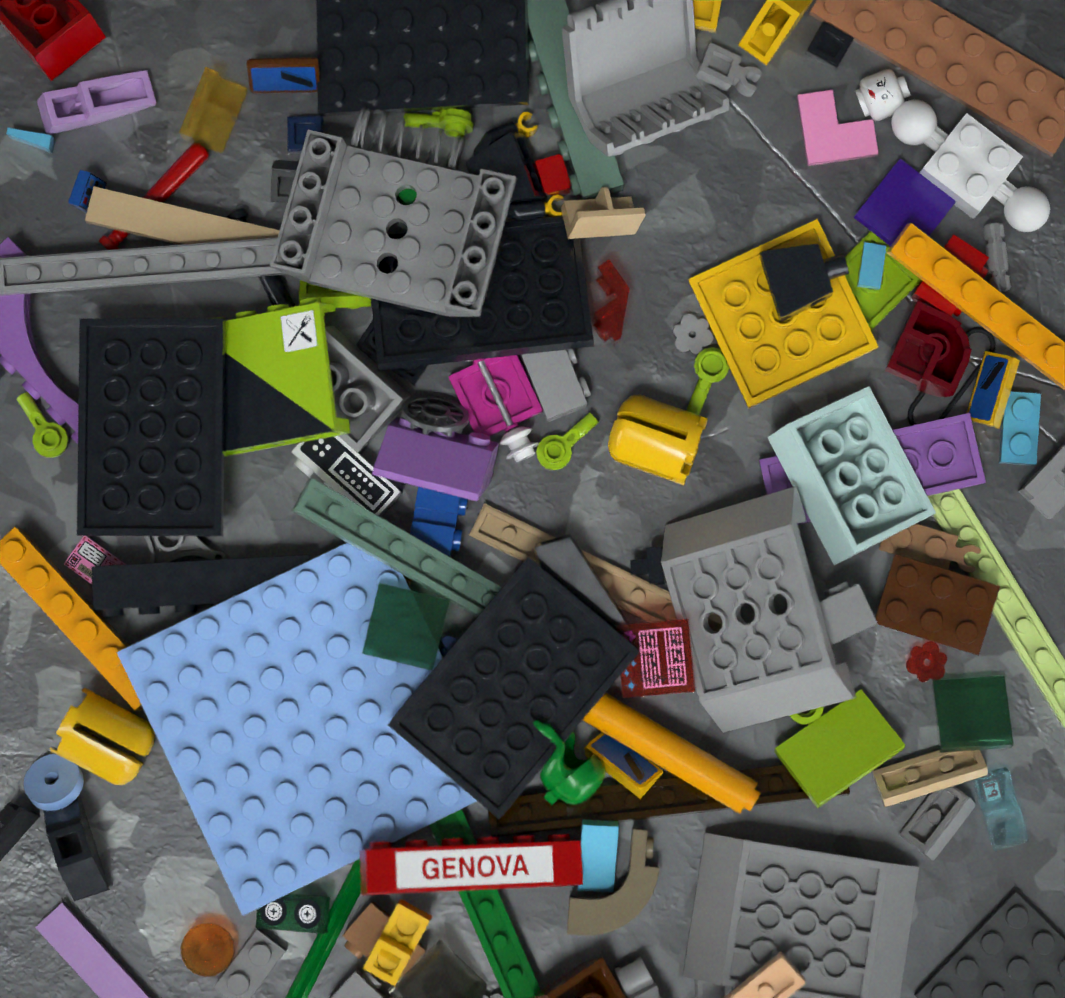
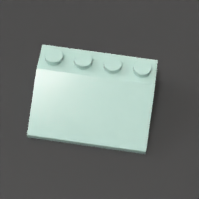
M869 386L795 420L767 437L792 486H797L801 503L834 565L936 514Z

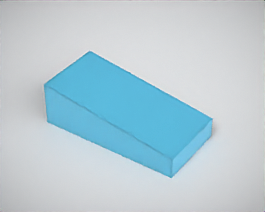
M7 128L6 134L11 139L50 153L53 152L55 139L52 135Z
M864 242L857 287L875 290L881 288L886 253L885 245Z

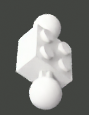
M908 100L895 110L891 120L895 136L905 144L919 145L924 143L935 151V154L924 166L920 174L956 201L954 205L969 217L974 219L993 196L1004 205L1005 218L1014 229L1021 232H1032L1041 228L1046 223L1050 214V204L1046 195L1041 190L1030 186L1016 188L1006 180L1023 156L968 113L965 114L950 135L937 127L935 111L924 101Z

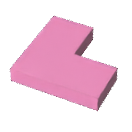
M833 90L797 95L807 166L868 158L879 154L873 119L838 124Z

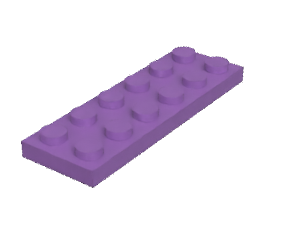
M970 413L893 430L927 496L986 483ZM777 456L759 460L766 495L793 487ZM803 507V510H804V514H805V517H806V522L799 523V524H797V525H801V524H805V523H810V522H811V520H810V518L808 517V515H807V513H806L804 507Z

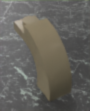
M632 828L628 873L622 884L614 892L601 897L569 896L567 935L593 936L614 931L633 920L647 905L654 892L659 875L658 866L645 865V860L652 859L654 844V837H647V829Z

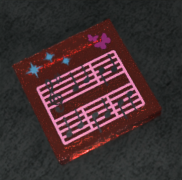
M689 619L616 625V631L640 650L638 655L620 675L623 698L695 692Z

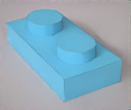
M1010 392L1001 422L999 463L1037 465L1041 394Z

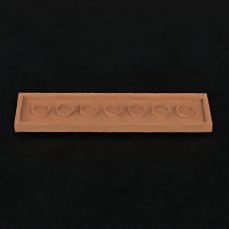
M816 0L810 10V16L822 23L825 21L854 37L853 41L1047 155L1052 157L1065 137V80L929 0Z

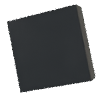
M823 21L805 54L836 71L854 37Z

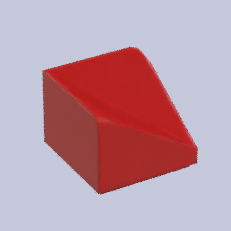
M557 154L535 161L544 192L547 195L570 194L571 182L562 155Z

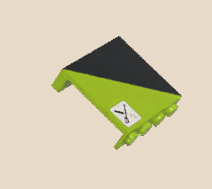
M306 298L299 301L300 306L289 308L287 304L272 305L267 307L266 313L257 314L256 311H243L235 314L236 319L225 321L224 457L351 434L349 419L336 417L324 322L325 313L335 311L334 305L322 303L320 298ZM216 317V318H209V319H225V318H223V317Z

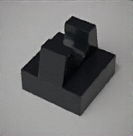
M663 547L646 548L647 559L630 560L631 575H649V584H667L661 564Z

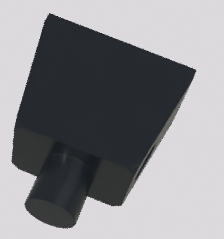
M818 244L760 252L759 258L780 322L831 297L833 289L830 280L849 274L843 253L823 259Z

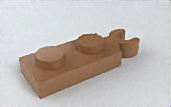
M917 523L881 541L879 547L881 551L894 555L897 554L946 570L949 569L951 561H954L966 572H974L976 567L967 565L964 562V555L967 552L977 554L981 552V549L975 545H965L962 548L957 547L956 543L959 537L957 535Z

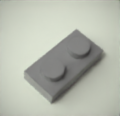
M258 928L213 988L226 998H251L287 950Z

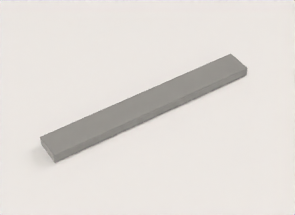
M277 238L0 258V296L286 274L270 267Z

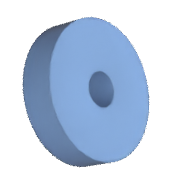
M49 754L38 759L30 766L24 778V790L37 808L45 811H55L70 805L79 796L83 788L84 778L78 765L56 754ZM58 779L54 784L50 785L53 780Z

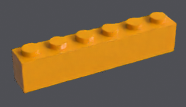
M14 527L0 540V564L129 705L134 710H141L143 708L117 654V652L130 645L102 617L98 610H94L93 605L23 529Z

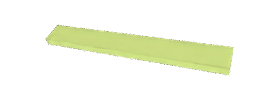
M960 489L927 496L936 512L932 516L941 531L959 536L956 543L957 547L962 548L965 545H975L981 549L980 554L967 552L964 555V562L967 565L976 567L974 572L967 573L969 577L1000 586L992 614L1062 728H1065V659Z

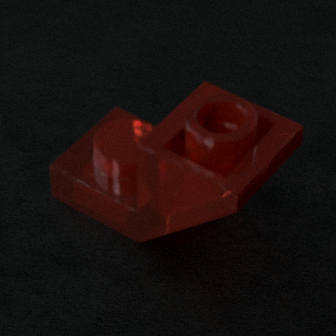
M608 259L597 267L599 277L595 281L606 297L612 294L615 299L594 313L596 323L592 326L603 342L610 340L613 346H615L621 340L630 288Z

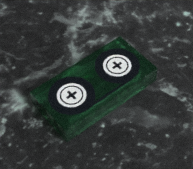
M291 893L284 895L257 909L256 928L319 934L328 933L330 897Z

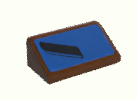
M262 58L247 60L249 86L254 94L318 92L317 82L320 81V65L317 58Z

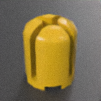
M641 394L631 395L620 405L617 420L614 421L609 435L608 448L611 457L623 465L684 486L686 477L689 476L701 440L700 437L703 429L705 430L708 418Z
M85 687L81 691L86 693L87 696L78 708L73 705L70 706L56 732V735L62 737L58 749L52 747L50 752L69 760L114 785H124L138 775L144 763L82 730V726L84 725L142 756H148L154 745V730L152 725L145 719Z

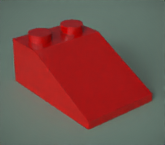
M0 0V24L50 81H53L106 38L91 13L78 0Z

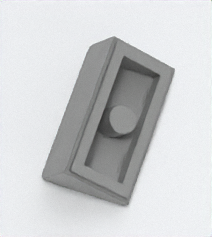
M955 786L932 792L899 835L926 857L934 861L973 811L976 803Z

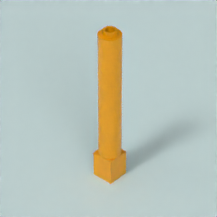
M608 693L601 697L583 719L584 722L741 814L744 808L751 811L761 792L755 789L758 785V782Z

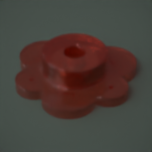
M929 641L924 643L922 647L914 646L911 649L912 657L906 662V669L909 673L917 674V679L920 682H927L929 679L940 680L944 677L945 668L943 665L947 662V656L939 652V646L935 642ZM925 659L929 660L928 666L924 665Z

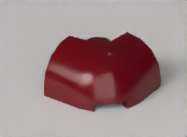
M917 301L885 371L917 385L915 389L926 394L938 397L954 395L969 363L972 350L968 336L961 327L962 323L942 311Z

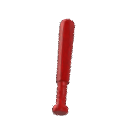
M193 143L142 198L164 203L209 158V152L200 143ZM113 230L109 236H102L99 242L107 250L119 249L117 247L119 243L130 233Z

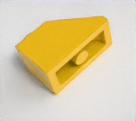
M766 0L738 45L767 66L799 23L813 0Z

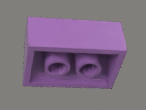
M401 416L400 418L396 417L388 425L372 475L478 501L491 483L499 443L490 441L488 435L477 432L466 435L453 431L452 436L448 437L441 432L431 431L426 435L423 434L422 428L411 429L410 422Z

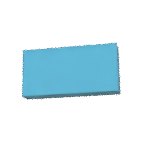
M582 819L580 841L583 885H577V891L614 892L619 831L618 821Z

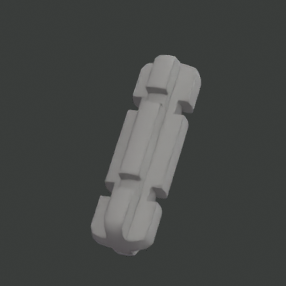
M990 223L983 228L984 240L988 241V244L985 245L986 255L989 257L987 260L988 273L992 274L989 282L1001 293L1010 290L1011 284L1010 275H1006L1007 270H1009L1006 242H1002L1003 237H1005L1004 225L1002 223Z

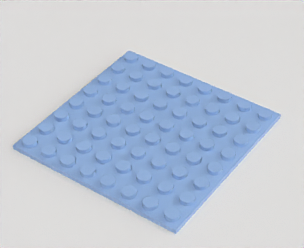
M349 543L343 544L117 652L242 916L360 859V851L370 849V842L391 841L393 843L477 802L470 794L387 725L443 657L403 574Z

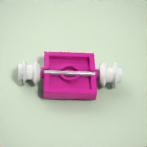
M517 355L474 360V365L448 376L460 404L469 413L468 421L474 432L491 437L505 430L507 433L503 435L499 444L509 446L511 452L506 459L514 458L516 463L536 454L533 448L538 446L539 443L530 442L528 439V434L532 431V428L519 427L518 424L542 413L543 409Z

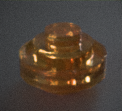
M213 922L201 923L191 928L184 936L181 944V958L185 966L194 974L203 977L215 976L223 972L231 964L235 954V944L230 932L222 925Z

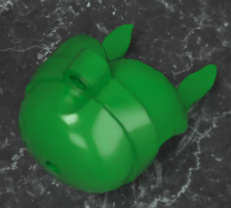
M538 720L534 721L535 727L557 746V749L540 773L541 782L549 791L543 798L551 805L558 799L571 805L581 804L589 799L597 791L605 778L606 772L602 761L595 754L585 760L576 757L574 752V732L569 735L564 743L551 726Z

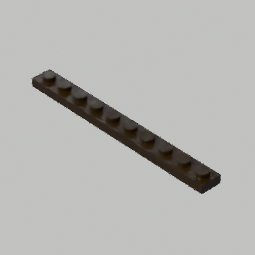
M784 765L738 770L758 782L755 789L761 792L753 807L810 800ZM680 778L657 780L641 799L622 784L601 786L589 799L576 805L567 804L561 799H558L551 805L543 798L547 793L518 796L500 819L490 811H488L491 837L582 827V819L618 821L619 823L730 810L731 808ZM849 787L835 797L849 796Z

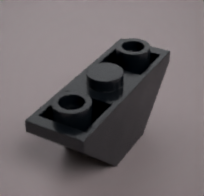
M80 794L70 805L55 811L43 810L46 834L56 866L73 900L77 901L110 890Z

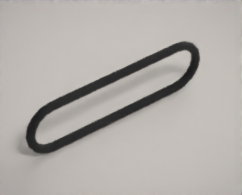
M977 327L966 332L968 337L974 333L986 335L990 341L988 352L994 353L996 342L990 332L984 328ZM982 361L938 420L946 418L977 377ZM924 392L918 394L908 410V420L911 426L917 425L913 418V411L926 394Z

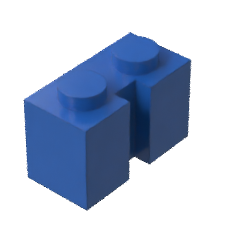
M418 486L410 535L451 558L453 550H460L463 530H458L456 527L458 515L465 516L468 499Z

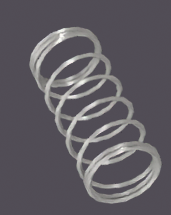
M364 107L358 116L351 147L364 149V137L370 117L369 108L366 109ZM386 113L382 116L376 134L367 148L368 151L372 149L380 133L379 153L382 154ZM405 119L401 120L386 155L391 153L399 137L397 157L400 158ZM423 124L420 125L405 159H409L417 143L416 161L419 162ZM441 130L438 131L424 161L425 164L428 163L436 146L434 166L438 165L442 136ZM459 135L456 137L443 168H446L448 165L447 169L457 171L465 144L464 137L461 138Z

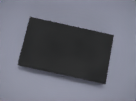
M7 803L0 811V822L3 824L0 828V861L40 817L39 814L12 803Z

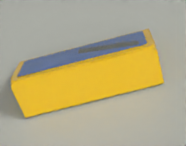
M985 351L967 413H970L972 422L997 429L1000 428L1020 360L1012 356Z
M603 732L585 746V756L589 758L595 754L602 761L605 772L640 799L664 773L653 762Z

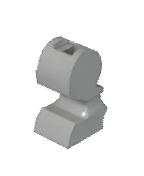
M641 956L636 957L635 961L622 968H615L628 998H661L658 992L659 988L651 972H648Z

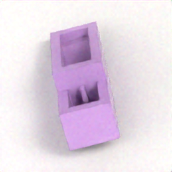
M143 70L79 82L77 87L44 92L38 99L37 104L47 135L128 115L154 106L156 100L148 72Z

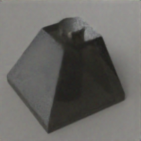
M440 939L388 991L394 998H483L487 983Z

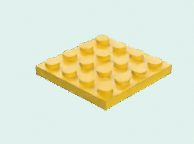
M818 219L688 279L748 409L879 348L845 275L830 280L833 289L831 297L785 321H779L759 258L760 252L818 244L823 259L835 256Z

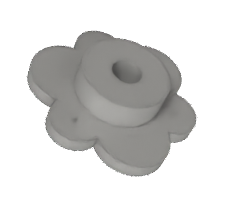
M693 314L684 315L681 318L680 324L673 328V334L677 337L675 340L676 349L680 352L690 350L692 354H699L703 347L709 346L713 342V334L708 330L709 324L704 318L698 320ZM693 332L695 337L691 338L689 333Z

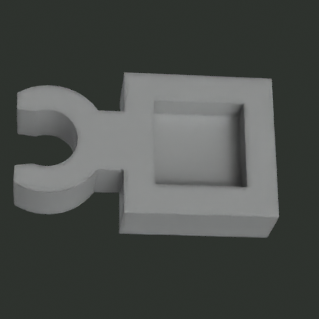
M710 42L704 51L695 77L725 91H728L730 86L734 85L740 94L751 97L757 87L748 83L746 79L757 82L762 72L753 66L745 68L740 66L741 56Z

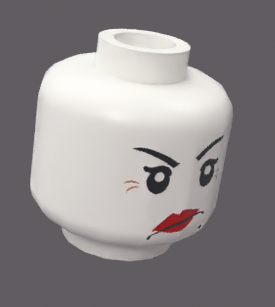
M885 69L864 77L860 81V89L855 90L865 117L870 115L876 121L893 116L895 110L905 102L904 98L911 96L904 76L897 78L891 69Z

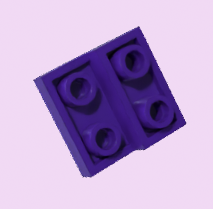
M899 159L854 218L891 246L908 223H912L926 235L930 236L956 201L902 159Z

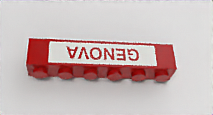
M569 834L548 835V842H535L534 836L513 837V843L499 844V837L477 838V845H463V839L441 840L442 846L428 847L427 840L405 841L406 848H392L391 841L370 842V849L360 851L361 895L583 885L581 841H570Z

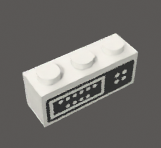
M339 436L302 442L292 451L298 458L293 464L310 478L315 473L324 481L323 484L379 517H382L402 495L401 491L386 478L372 475L374 467Z

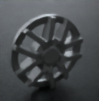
M421 395L411 397L403 403L401 417L410 422L411 429L422 428L423 434L427 435L431 431H436L450 437L453 431L460 434L463 432V428L468 424L469 413L462 405L453 400L439 396Z

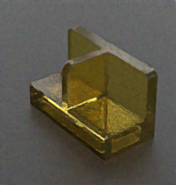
M205 67L179 131L183 140L191 143H200L203 147L222 154L247 96V89L222 79L218 71Z

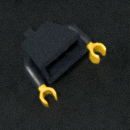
M523 112L519 116L517 123L508 122L488 130L475 147L473 157L466 162L470 174L479 176L480 170L484 169L517 178L506 217L515 220L544 217L545 213L549 217L562 216V211H554L551 203L552 201L563 200V196L554 195L547 202L540 200L547 196L526 138L535 135L538 125L532 128H526L522 125V122L531 119L532 114L530 112Z

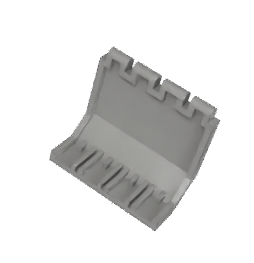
M607 0L596 4L595 10L590 6L568 14V25L562 27L568 97L589 142L607 157L620 155L625 150L641 144L651 143L656 138L672 132L682 131L687 126L703 120L713 119L716 115L729 111V98L709 83L695 77L700 63L696 55L693 0Z

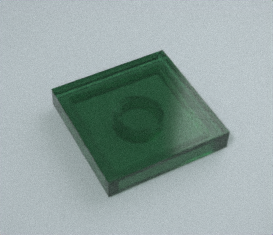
M379 583L362 654L433 671L450 600Z
M1005 676L933 680L932 692L940 753L1013 747Z

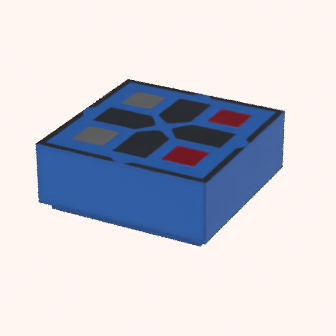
M80 170L68 201L69 204L87 213L93 187L105 189L107 182L90 172Z

